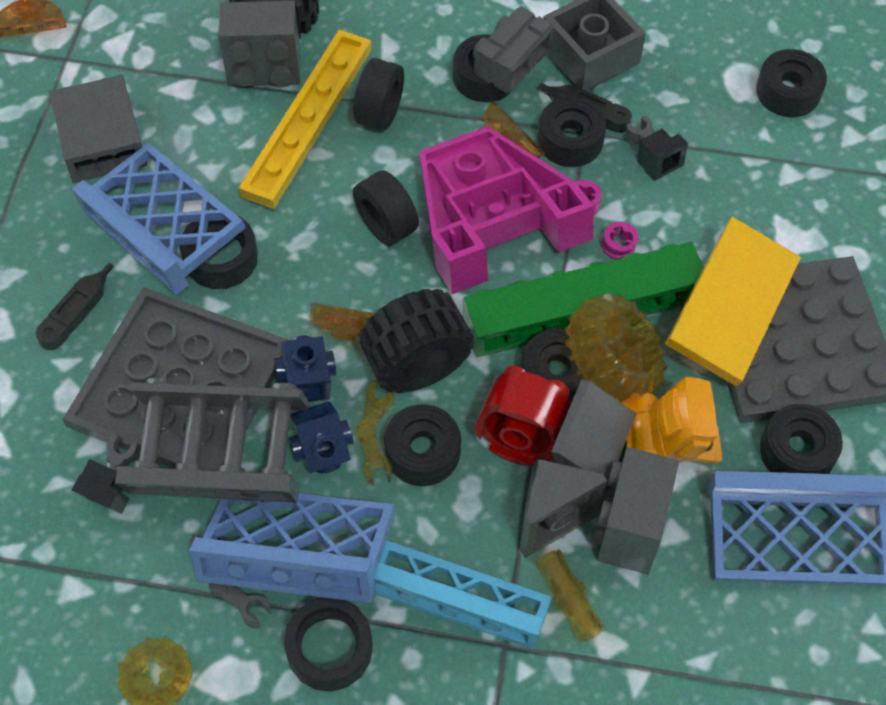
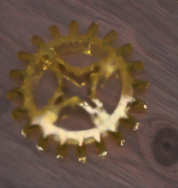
M607 293L585 301L569 317L570 324L565 330L570 338L565 344L573 352L569 360L576 362L579 368L577 374H583L586 380L591 381L621 403H632L643 398V395L646 393L652 394V391L657 389L658 385L664 381L663 372L668 367L663 360L667 352L660 346L663 338L658 336L653 329L655 324H650L646 319V311L639 312L634 301L626 302L621 294L614 297L611 293Z

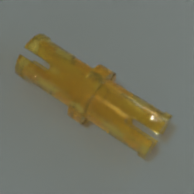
M554 550L541 557L536 565L554 594L553 603L557 609H562L578 641H588L599 635L605 627L586 596L588 593L586 586L583 582H578L561 550Z

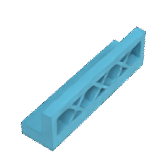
M387 540L374 577L375 595L533 650L536 648L552 596ZM389 556L406 560L413 573L386 565ZM416 564L421 565L425 568L419 570ZM436 572L447 574L455 588L425 577ZM459 579L464 580V581H467V582L461 584L460 581H459ZM478 586L491 590L496 602L468 593L467 591ZM501 593L508 595L509 597L503 599ZM523 600L539 606V609L535 616L509 606Z

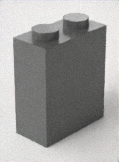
M123 75L49 91L64 160L73 183L105 176L142 148ZM147 162L142 164L140 167L147 166Z

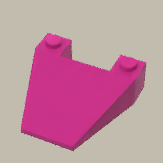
M489 126L419 151L435 267L452 294L488 281L486 249L540 228L558 253L593 240L594 205L575 181Z

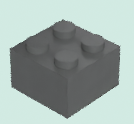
M575 0L543 16V19L551 22L554 27L552 48L547 54L576 87L588 90L639 64L641 61L646 33L615 0Z
M295 1L220 3L219 41L227 85L247 87L300 84L301 51Z
M627 447L623 462L613 461L608 487L606 488L592 542L593 544L600 545L597 561L649 575L662 540L680 460Z

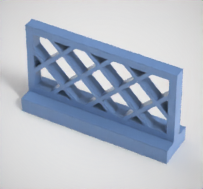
M149 143L92 186L83 180L71 189L84 213L176 296L189 286L185 279L188 274L246 228L241 218ZM150 158L156 163L155 171L137 173L138 167ZM178 181V191L160 192L161 182ZM153 182L151 193L133 194L135 184ZM126 184L124 195L108 196L106 194L115 185ZM201 200L203 202L201 211L183 212L185 201ZM176 202L174 213L156 214L158 203ZM149 204L147 215H130L131 205ZM225 220L229 223L219 232L207 233L208 221ZM200 222L198 233L180 234L181 223ZM172 224L171 235L154 236V225ZM197 244L196 251L183 261L177 256L178 245Z
M714 471L708 479L707 498H710L713 581L886 586V476ZM722 504H738L750 518L735 531L722 519ZM750 504L762 506L756 511ZM769 505H781L794 518L780 533L761 515ZM795 506L806 507L800 512ZM813 506L825 507L838 519L824 534L804 516ZM838 507L850 508L845 513H843ZM856 508H875L876 527L868 535L848 517ZM753 521H756L773 538L759 554L740 536ZM797 522L817 540L804 555L783 537ZM841 524L861 541L848 556L828 539ZM723 531L730 537L724 544ZM876 534L878 545L872 540ZM733 541L752 559L743 570H724L723 551ZM776 543L797 561L788 571H776L762 558ZM821 544L840 562L831 573H821L807 560ZM864 546L879 558L880 574H865L851 561ZM757 564L764 571H756L751 569ZM801 565L807 572L794 571ZM846 567L851 573L839 572Z
M299 493L298 503L220 499L203 538L195 537L189 549L196 581L371 603L375 592L374 577L395 515L394 504ZM234 501L252 503L254 506L236 516L230 510ZM281 507L293 508L296 511L278 521L271 514V512ZM323 512L335 513L338 516L320 526L313 519L314 516ZM260 517H263L268 523L267 526L251 534H248L243 527ZM365 517L380 518L378 524L364 531L355 523ZM302 522H305L311 529L294 539H291L285 532ZM347 527L354 536L335 545L328 535ZM233 530L240 537V539L234 542L217 540V538ZM275 535L283 542L278 547L257 545ZM318 540L326 548L322 552L300 550ZM362 545L369 553L367 558L344 555Z

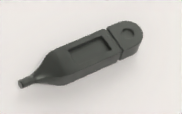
M543 83L539 84L538 88L548 92L554 101L565 97H577L592 102L602 111L606 121V129L613 132L623 133L626 131V125L631 123L632 114L630 110L617 103L613 104L612 101L574 85L548 86Z
M108 263L102 271L80 278L48 314L49 316L40 323L36 329V337L43 349L55 350L59 348L70 336L69 334L73 333L101 300L107 274L114 267L111 263Z

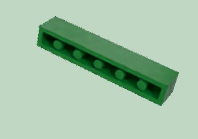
M693 242L680 245L668 244L659 250L643 254L631 253L622 259L610 262H594L581 269L568 272L556 271L547 277L531 281L519 280L506 287L475 291L471 295L463 297L462 316L474 336L475 344L473 351L476 358L527 346L534 336L548 329L562 328L579 333L684 307L704 266Z

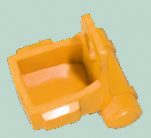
M684 377L660 399L653 394L640 392L631 394L627 399L622 400L623 405L636 413L626 439V448L630 447L680 460L679 463L694 461L718 464L723 460L710 381Z

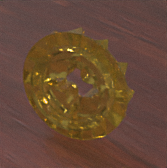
M146 637L137 646L129 647L123 661L118 663L117 684L123 697L131 705H174L185 695L191 684L193 674L191 660L182 645H178L167 637L163 639H150ZM150 658H153L160 668L167 667V671L160 673L158 690H156V687L148 677L141 678L142 674L149 671L148 664H150Z

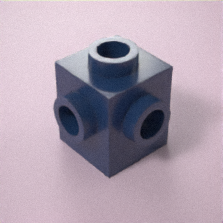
M302 335L294 337L289 341H282L281 358H274L277 383L285 382L295 385L298 389L302 390L308 402L330 399V376H336V365L333 351L326 352L323 336L312 338Z
M330 401L310 407L308 411H297L290 414L295 436L288 438L295 461L303 460L309 473L315 471L320 474L329 473L340 468L341 463L351 460L347 446L354 444L349 424L347 420L340 421L338 412Z

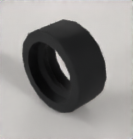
M238 216L243 220L246 228L233 238L241 242V253L233 260L223 264L203 262L188 274L199 285L210 289H227L241 284L254 271L258 258L256 239L250 224L242 217ZM225 220L208 221L207 233L219 232L229 223ZM200 222L188 224L183 234L198 233ZM197 244L180 245L183 260L196 251Z
M323 597L309 601L295 611L286 626L284 646L290 669L300 682L314 690L332 692L349 687L362 677L371 661L373 643L368 620L357 606L346 600ZM328 619L342 621L347 624L354 632L356 640L355 652L350 660L341 667L330 670L318 669L311 665L303 656L301 648L303 636L307 629L317 622Z

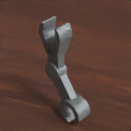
M195 535L191 538V545L196 537ZM208 583L212 595L222 598L241 611L244 623L251 628H261L259 620L248 614L252 607L261 606L265 611L272 614L269 601L262 595L253 594L249 596L236 586Z

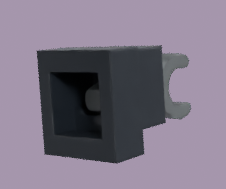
M646 116L641 117L640 128L642 130L633 128L629 123L626 125L625 136L627 140L631 143L639 144L637 162L645 169V172L653 181L684 166L688 142L679 133L671 137L663 128L655 132L652 128V121Z
M114 433L107 444L109 452L106 459L107 464L104 466L89 459L82 474H79L72 491L90 501L122 514L130 498L123 495V489L115 484L117 466L128 467L129 463L137 460L141 445L133 441L129 450L120 454L119 447L122 444L123 438Z

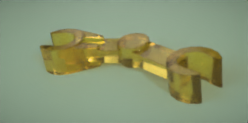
M377 381L372 382L367 388L366 412L356 430L357 438L362 444L366 457L364 464L365 480L371 486H374L371 473L373 468L381 467L385 469L388 482L392 478V464L387 457L381 455L376 440V428L379 421L394 404L395 397L394 392H389L387 397L383 399L375 398Z

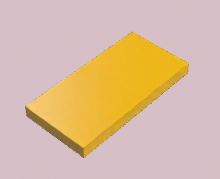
M732 216L726 223L665 345L737 387L743 381L801 257Z

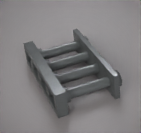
M148 378L146 383L131 382L130 391L143 404H147L139 460L134 462L133 467L117 466L115 484L125 492L133 495L298 503L300 486L288 474V471L284 469L291 410H309V402L301 389L288 383L272 384V388L173 384L171 381L162 378ZM165 405L189 406L181 463L176 464L175 469L160 468V465L156 463ZM206 407L231 408L224 463L218 467V471L202 470V467L198 465ZM249 408L273 409L266 467L261 469V473L245 472V469L241 467Z

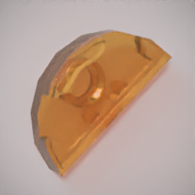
M18 0L0 11V37L67 28L61 9L51 1Z
M490 102L483 115V120H485L484 127L489 126L539 159L546 154L497 103Z
M313 303L311 304L309 321L315 326L332 331V336L335 338L352 340L356 338V335L360 334V331L365 327L366 321L375 314Z

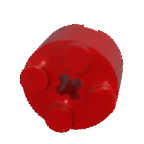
M507 367L503 374L495 378L475 423L476 435L480 440L482 435H484L491 443L489 450L507 461L520 465H534L536 459L546 458V461H552L554 458L551 451L571 406L568 398L569 388L561 381L547 380L541 376L527 373L521 367Z

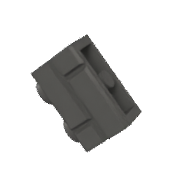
M521 6L509 17L506 15L502 16L496 24L494 33L488 39L481 38L474 48V73L489 84L492 82L496 88L505 93H511L552 48L553 24L540 16L535 17L534 13Z

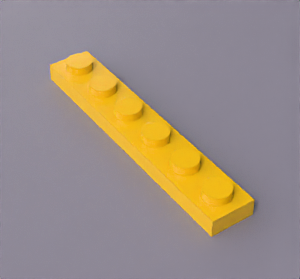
M340 29L337 31L239 186L241 198L273 210L276 208L372 51L371 40Z

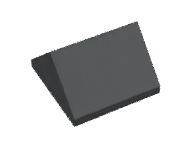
M581 379L551 451L555 463L602 473L607 480L606 487H608L613 461L619 460L636 413L591 381Z
M539 459L520 552L524 558L598 517L607 483L602 473Z

